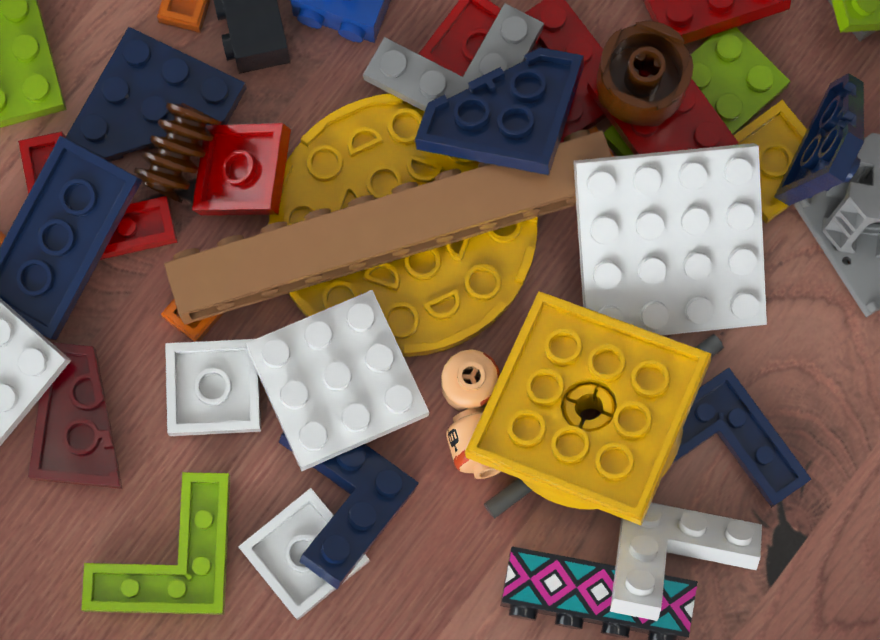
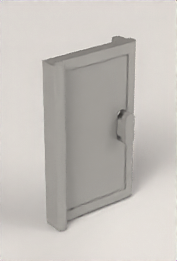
M826 191L813 195L810 199L806 198L795 203L794 206L865 317L879 311L880 258L876 257L878 236L860 234L856 240L855 253L838 251L822 232L823 217L825 215L830 216L843 199L825 196Z

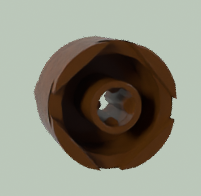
M647 20L636 22V25L623 30L621 28L613 33L604 46L597 73L596 83L600 104L614 117L631 125L654 127L664 123L681 106L693 74L692 56H690L681 35L668 25ZM644 70L650 74L648 77H643L640 75L641 71Z

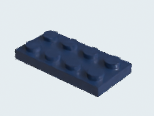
M60 136L0 247V298L42 335L51 340H57L137 192L142 179L63 136Z

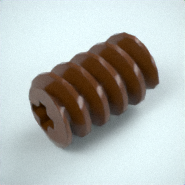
M167 103L165 108L172 114L174 120L159 119L157 124L163 129L166 136L151 135L150 141L158 149V152H143L142 157L150 165V169L135 168L134 173L138 178L142 179V184L182 203L183 200L176 194L174 189L188 190L191 185L183 177L182 172L197 173L198 167L190 160V156H205L206 151L197 142L198 140L212 141L214 135L205 126L206 124L220 125L221 122L184 103Z

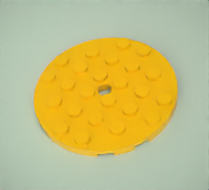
M381 94L364 98L330 113L302 136L301 142L286 162L279 215H269L268 225L276 222H287V225L304 221V217L315 210L329 208L331 212L349 207L348 203L358 197L373 195L377 199L392 194V189L401 184L417 182L418 186L435 181V177L438 174L447 170L460 169L461 173L476 169L480 162L417 150L415 137L425 111L392 94ZM538 217L288 294L306 317H309L373 290L403 357L429 355L445 351L472 339L487 329L515 300L527 278L535 254Z

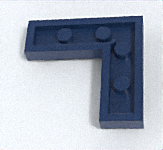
M727 368L699 388L683 426L681 444L672 464L717 433L771 508L811 480L805 469L730 368Z
M283 432L279 443L292 452ZM366 444L313 466L317 471L351 494L304 551L299 561L336 589L348 577L415 492L419 482Z

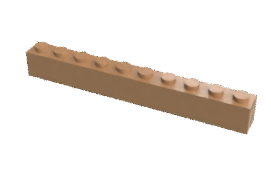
M580 130L566 136L564 142L559 143L549 175L480 162L476 169L461 173L460 169L447 170L438 174L435 177V181L418 186L417 182L401 184L392 189V194L377 199L373 195L358 197L348 203L349 207L331 212L329 208L315 210L308 213L304 217V221L287 225V222L272 223L263 227L261 234L244 238L242 235L229 236L218 241V247L200 252L198 248L180 251L173 256L172 261L164 263L179 316L184 325L575 206L576 194L573 161L612 157L603 130L591 134L589 130Z

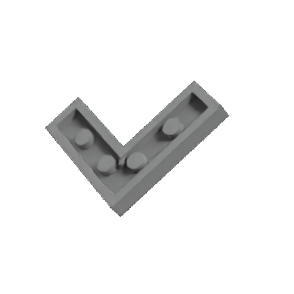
M504 3L463 77L384 37L364 71L363 79L425 111L428 102L442 95H445L448 99L468 89L469 82L499 67L505 71L523 62L524 55L531 52L540 36L544 23Z

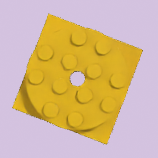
M538 291L465 450L466 458L520 478L535 493L556 504L576 509H599L635 524L642 525L660 480L666 474L678 453L683 426L709 367L712 354ZM586 409H596L601 412L597 418L585 420L584 424L582 418L579 417V414Z

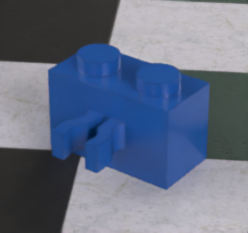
M290 0L293 16L297 17L300 23L308 27L320 29L322 26L337 30L340 36L349 41L361 43L364 39L375 43L391 0Z

